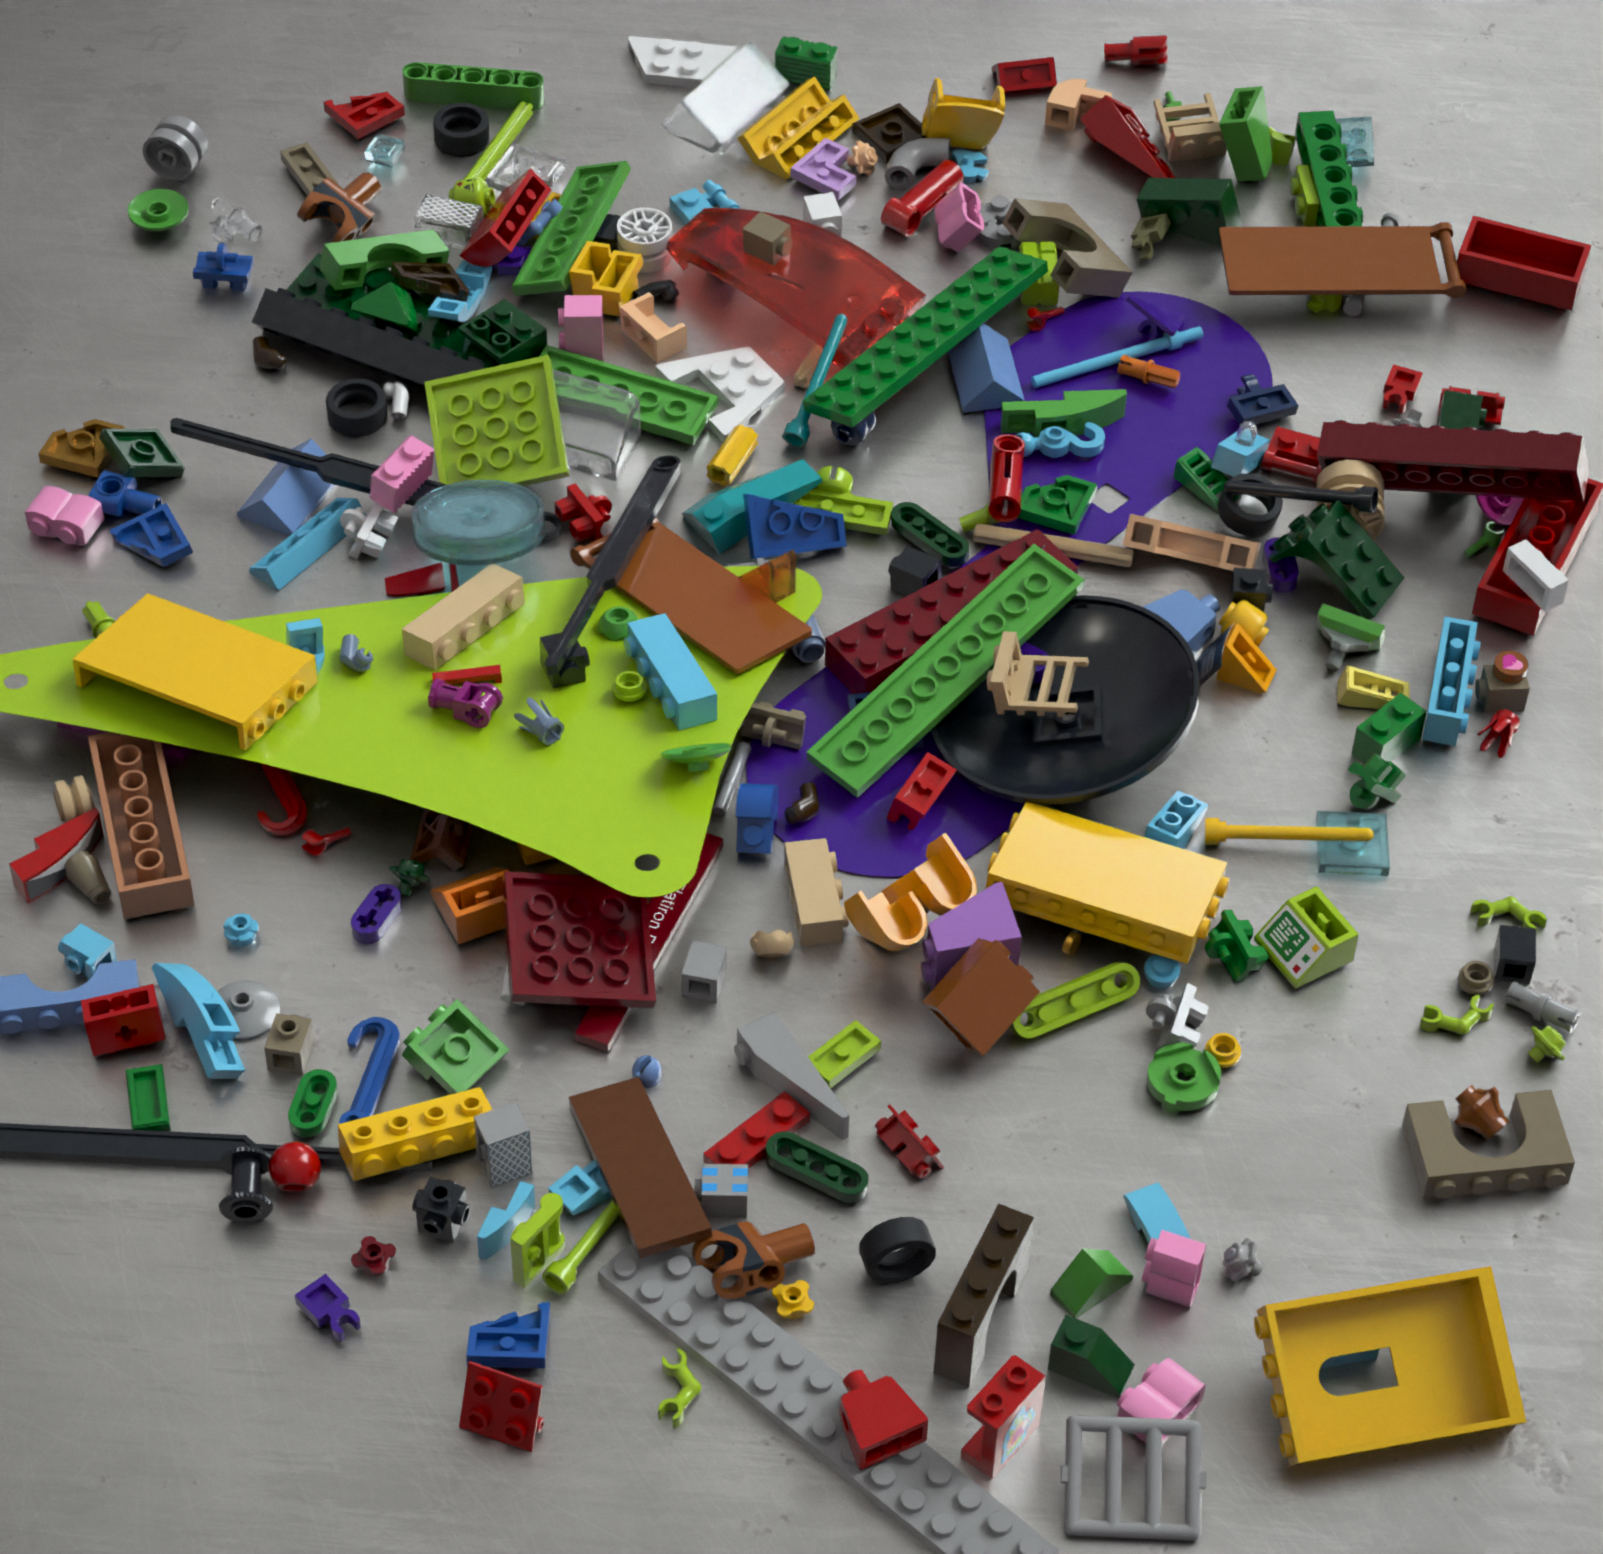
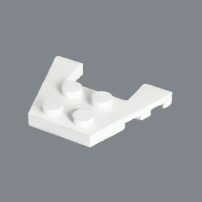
M749 346L655 365L656 376L660 379L684 385L699 378L715 395H718V398L729 409L709 418L708 428L722 443L735 426L742 424L746 427L749 424V419L757 411L762 412L785 391V381Z

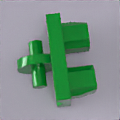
M1374 753L1364 766L1353 762L1347 769L1352 774L1362 778V780H1358L1353 784L1349 794L1350 801L1357 808L1367 810L1374 807L1380 796L1393 803H1396L1402 795L1396 790V787L1407 775L1389 760L1386 762L1382 757Z
M1223 910L1220 922L1208 933L1210 939L1205 944L1204 949L1208 957L1212 959L1221 958L1235 982L1244 981L1250 971L1262 969L1268 959V954L1263 946L1251 945L1250 940L1253 937V927L1249 920H1238L1233 910Z

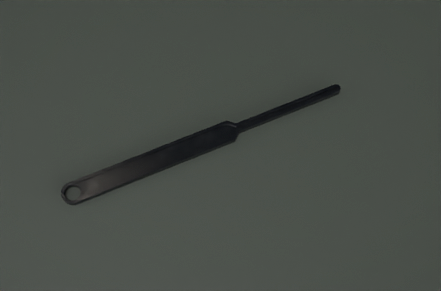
M173 418L170 421V430L174 434L313 471L320 476L323 482L370 494L371 475L380 467L334 453L319 457L180 418ZM428 479L424 480V484H421L420 488H417V492H413V496H409V500H405V504L437 513L443 509L450 510L453 507V512L455 507L458 506L456 501L461 506L460 500H462V506L466 509V507L468 508L470 498H473L470 504L471 508L478 499L484 498L488 501L489 508H485L484 505H478L473 511L474 514L484 515V519L473 521L468 518L466 521L489 527L500 515L496 510L500 506L502 499L494 510L499 498ZM491 498H495V504H494L493 509H491V506H492V499H491ZM510 502L513 504L510 508L515 505L520 510L521 520L516 527L513 526L514 528H511L508 532L543 542L553 541L559 536L561 521L555 514ZM548 521L553 523L556 529L545 533L540 531L536 525L540 522Z
M672 455L656 458L650 465L586 575L589 587L545 661L547 675L559 673L604 592L617 586L682 471L681 461L678 457Z
M0 1123V1158L222 1169L220 1167V1158L231 1149L256 1147L272 1155L278 1147L282 1146L256 1144L246 1135ZM312 1147L320 1158L321 1166L346 1167L339 1148ZM433 1160L398 1170L428 1171L433 1167Z

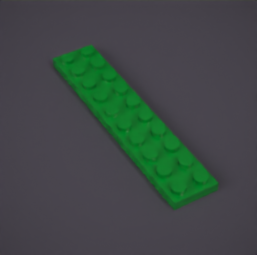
M998 247L983 260L975 264L960 278L956 279L946 289L937 294L923 307L915 311L914 314L897 325L891 332L878 340L868 350L802 400L804 411L853 428L1048 272L1047 261L1012 251L1005 247Z

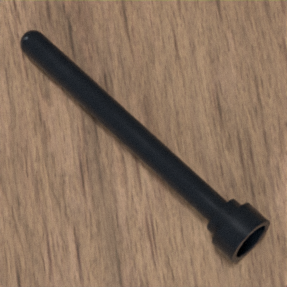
M1232 480L1226 481L1223 486L1224 491L1231 494L1334 503L1339 500L1342 504L1353 505L1354 508L1359 509L1363 513H1375L1378 505L1377 487L1362 486L1361 489H1355L1354 492Z

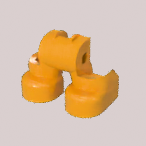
M946 833L927 845L926 858L928 860L883 889L882 892L868 900L863 892L859 891L844 901L846 916L862 937L889 951L904 950L917 943L925 935L927 928L926 915L929 911L942 916L976 895L977 883L973 872Z

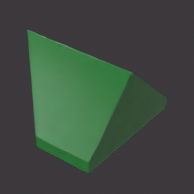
M392 282L383 285L352 303L351 309L361 315L413 331L418 330L419 324L411 294Z

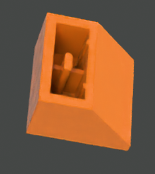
M494 867L430 890L431 896L457 944L505 928L502 879L505 871H509V869Z

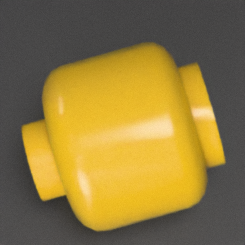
M1241 600L1237 604L1232 602L1218 623L1222 626L1221 634L1233 623H1238L1258 646L1270 630L1265 627L1268 618L1267 614L1245 600Z

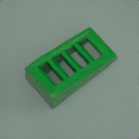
M1196 447L1176 461L1173 477L1218 512L1219 498L1216 494L1223 491L1224 483L1229 481V479L1223 472L1211 468L1213 461L1201 449ZM1242 495L1234 496V503L1241 499Z

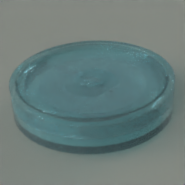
M469 480L439 487L422 496L415 503L411 513L413 539L416 547L428 557L450 564L479 566L513 560L535 549L545 536L544 505L541 498L524 486L506 481Z

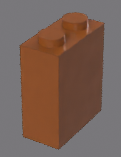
M978 938L922 1001L926 1008L967 1051L984 1056L1040 992L1031 982L1034 979L1032 974L1023 966L1015 965L1008 958L1011 952L997 940L991 942Z

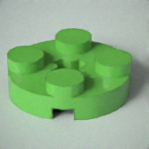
M1173 1043L1160 1048L1154 1054V1059L1150 1062L1147 1071V1086L1154 1098L1161 1102L1162 1107L1166 1111L1177 1113L1181 1110H1196L1216 1100L1221 1080V1068L1216 1058L1210 1052L1204 1049L1202 1053L1192 1049L1193 1044ZM1179 1072H1183L1185 1076H1192L1189 1081H1182L1177 1076Z

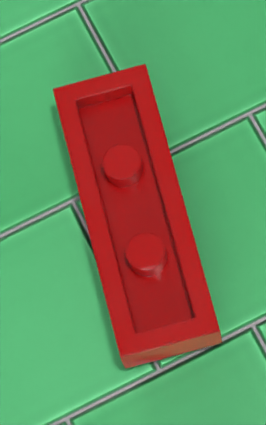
M784 1091L703 1153V1162L705 1164H747L749 1169L766 1156V1143L773 1134L783 1131L795 1134L810 1122V1112Z

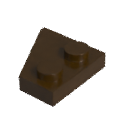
M392 262L390 273L400 287L467 302L469 290L450 263Z

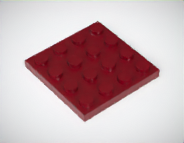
M505 871L502 882L510 1002L654 1008L656 991L647 897L630 896L615 890L591 876Z

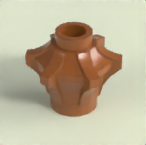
M1470 1085L1455 1098L1460 1104L1458 1106L1457 1118L1454 1121L1455 1124L1482 1134L1487 1141L1510 1122L1504 1116L1499 1103V1091L1495 1087L1491 1089L1478 1088L1476 1090L1473 1085Z

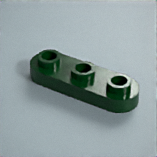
M912 502L899 503L893 507L891 512L892 527L930 556L940 559L941 564L948 567H958L968 561V541L936 517Z
M778 1132L768 1139L766 1143V1159L773 1168L842 1202L853 1203L860 1201L866 1196L869 1177L866 1170L860 1165L791 1132ZM780 1154H788L790 1156L783 1157ZM818 1169V1170H821L822 1172H820V1173H815V1172H813L812 1170ZM851 1185V1186H854V1187H853V1188H847V1187H845V1186Z

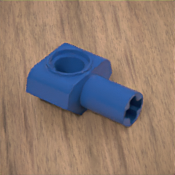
M106 470L101 473L88 494L89 497L101 503L103 513L115 516H124L127 511L142 515L162 505V498L160 496L136 490V478L125 477V475Z

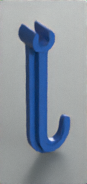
M371 1017L361 1021L350 1032L347 1043L351 1049L357 1047L361 1038L366 1033L377 1032L379 1035L351 1108L340 1117L339 1124L373 1115L400 1045L399 1030L397 1025L391 1020L382 1017Z

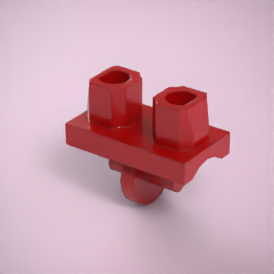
M574 483L567 486V497L554 502L555 515L561 522L575 518V520L569 522V531L576 542L587 538L596 541L604 537L601 533V527L604 522L610 520L611 516L609 513L612 510V503L609 498L603 495L597 497L590 495L587 498L577 484Z

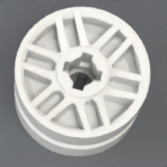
M636 208L627 211L619 218L617 222V251L642 254L643 266L639 271L640 273L655 272L663 269L670 263L673 254L672 222L664 212L654 208Z

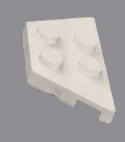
M628 36V48L635 55V63L641 69V75L645 83L703 89L710 83L711 78L718 76L723 71V65L729 59L732 61L737 59V47Z

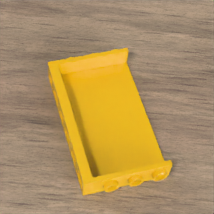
M149 593L142 597L73 658L76 686L82 688L97 674L213 717L237 727L239 747L245 751L256 740L260 739L277 720H280L318 682L315 655Z
M1026 802L1021 813H1014L1009 827L1010 833H1003L999 844V853L993 852L990 858L985 889L995 883L1003 882L1013 910L1188 964L1199 938L1205 940L1211 924V919L1209 918L1215 919L1221 900L1218 897H1225L1230 878L1224 877L1227 862L1042 805Z

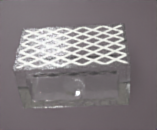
M430 194L425 195L413 216L415 232L434 229L446 246L462 250L484 219L483 206Z

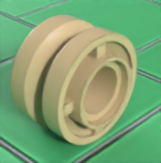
M82 775L73 777L72 785L69 786L64 780L54 782L56 791H53L61 822L64 821L66 823L95 808L89 784L85 783Z

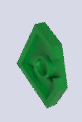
M1065 475L1055 478V483L1040 487L1037 483L1027 486L1022 493L1021 512L1017 518L1075 535L1096 495L1097 484Z

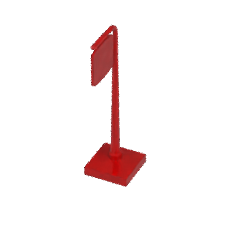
M447 551L449 554L450 580L453 592L459 587L454 556L451 552ZM442 562L386 577V595L391 597L412 596L444 590L445 580ZM500 665L432 673L433 681L437 678L444 680L445 684L449 685L461 684L465 681L478 682L494 679L495 683H502Z

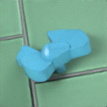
M963 149L952 152L951 158L963 172V183L975 182L977 178L982 181L988 177L989 170L974 167V164L987 163L988 158L981 152L974 153Z

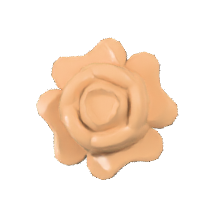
M856 141V146L852 147L853 155L847 157V164L850 168L857 167L859 174L864 173L866 176H870L872 170L875 169L878 156L875 153V149L869 146L868 143Z

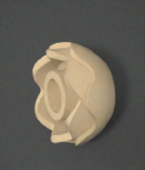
M775 930L772 933L757 931L750 938V945L753 951L761 958L785 957L790 953L795 943V940L792 938V932L786 934L782 930Z

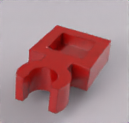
M1393 364L1384 385L1382 409H1387L1390 403H1396L1399 405L1398 413H1404L1407 400L1414 401L1422 382L1423 372Z

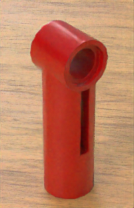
M943 160L900 199L893 197L886 203L881 213V223L906 237L912 236L917 231L922 218L960 182L963 183L964 176L961 168L951 160Z
M1010 434L997 436L993 441L988 509L991 517L999 522H1011L1021 512L1025 443L1020 437Z

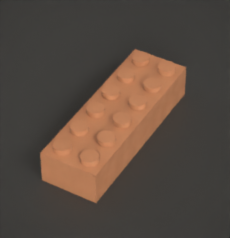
M112 732L88 736L123 918L129 919L195 906L161 742Z

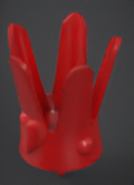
M1501 709L1493 714L1489 724L1477 733L1480 736L1491 728L1480 745V751H1486L1501 736L1498 757L1502 758L1505 755L1508 745L1511 747L1513 733L1517 732V728L1520 725V720L1514 712Z

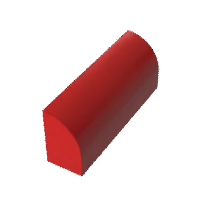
M530 168L501 192L495 204L491 207L459 256L473 265L483 267L492 266L500 262L512 252L552 189Z

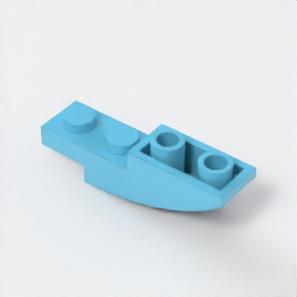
M1177 790L1147 825L1144 837L1185 849L1207 811L1208 804Z
M155 963L151 968L176 1027H187L208 1079H238L245 1071L233 1039L240 1033V1030L222 997L206 978L185 964Z

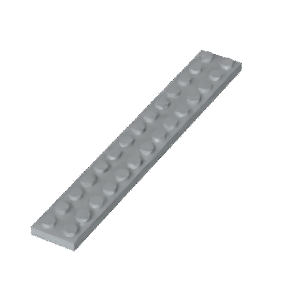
M631 1242L598 1271V1280L935 1554H1059V1549L925 1442L859 1470L839 1416L840 1398L848 1393L843 1384L844 1378L743 1297L736 1299L720 1297L711 1283L713 1273L703 1265L698 1266L693 1257L680 1247L640 1259ZM722 1281L721 1287L729 1288V1286Z

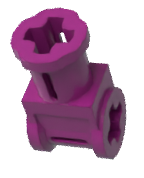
M437 678L433 681L428 695L429 707L453 710L455 719L465 721L475 728L486 727L491 720L492 711L498 709L503 702L502 693L492 684H475L465 681L462 687L445 684L444 680Z

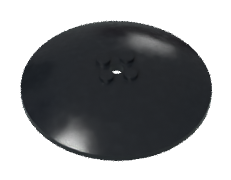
M1075 595L1026 641L1045 651L1049 656L1088 657V667H1076L1068 703H1077L1078 710L1077 713L1065 712V715H1075L1073 719L1061 720L1062 717H1058L1057 712H1045L1044 716H1037V711H1025L1024 715H1017L1016 710H1005L1004 714H997L993 693L987 689L986 678L933 727L931 733L937 750L945 763L957 769L955 774L973 787L992 796L1013 802H1029L1038 805L1068 804L1102 797L1125 788L1151 773L1171 756L1185 739L1192 727L1200 702L1201 686L1198 666L1191 648L1180 632L1158 614L1142 606L1115 598ZM1066 666L1056 667L1048 702H1057ZM1042 682L1032 683L1028 701H1037Z

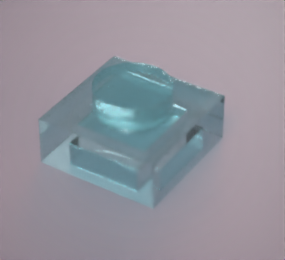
M377 134L365 150V161L393 168L405 150L404 141Z

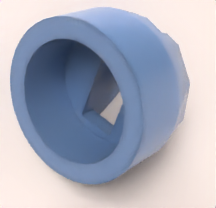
M650 1055L637 1058L632 1067V1078L639 1077L644 1088L656 1086L661 1080V1065L659 1061Z

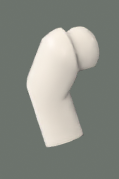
M387 382L384 385L385 397L388 400L393 399L390 415L395 419H405L409 393L401 382Z

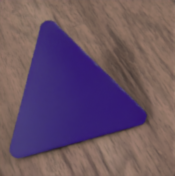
M1128 296L1126 299L1128 303L1148 318V320L1141 322L1138 332L1148 334L1152 327L1150 341L1162 338L1164 331L1174 336L1186 318L1182 314L1132 296Z

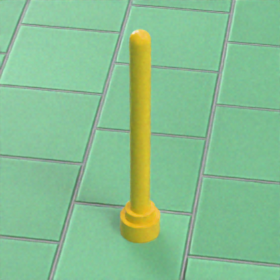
M1205 817V845H1219V842H1226V839L1368 842L1374 836L1370 828L1226 825V821H1219V818Z

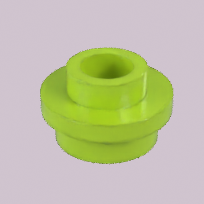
M625 671L617 675L612 685V692L619 700L634 702L645 696L647 685L639 673Z

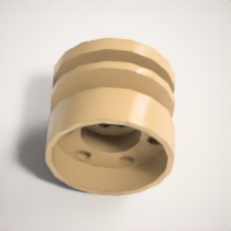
M1343 460L1325 467L1317 477L1316 488L1354 492L1355 489H1361L1362 486L1377 487L1378 505L1375 513H1363L1359 509L1354 508L1353 505L1342 504L1371 539H1376L1383 531L1385 523V505L1383 502L1384 480L1381 472L1373 465L1361 460ZM1317 502V507L1323 503L1325 504V506H1328L1332 503Z

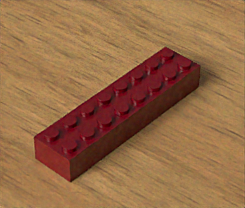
M1337 420L1335 422H1323L1317 458L1322 470L1334 462L1343 460H1361L1373 465L1381 472L1384 480V490L1582 502L1585 499L1590 468L1583 436L1570 432L1544 434L1540 431L1532 430L1523 433L1511 432L1507 429L1485 431L1473 427L1447 429L1439 425H1433L1429 428L1414 427L1410 424L1390 426L1377 422L1353 424Z
M1037 529L826 637L824 665L852 694L871 693L1033 544L1040 547L1076 574H1078V567Z

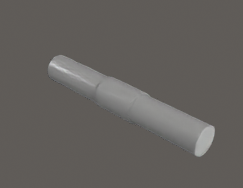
M739 743L730 767L727 770L712 809L716 816H725L734 791L738 786L751 751V746L747 743Z

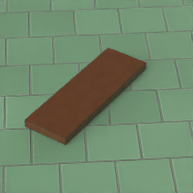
M639 1077L569 1096L570 1108L640 1259L713 1237L712 1227Z

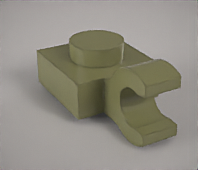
M1167 213L1143 217L1137 223L1131 234L1133 239L1131 247L1132 249L1140 248L1139 262L1152 259L1154 252L1153 244L1162 241L1171 224Z

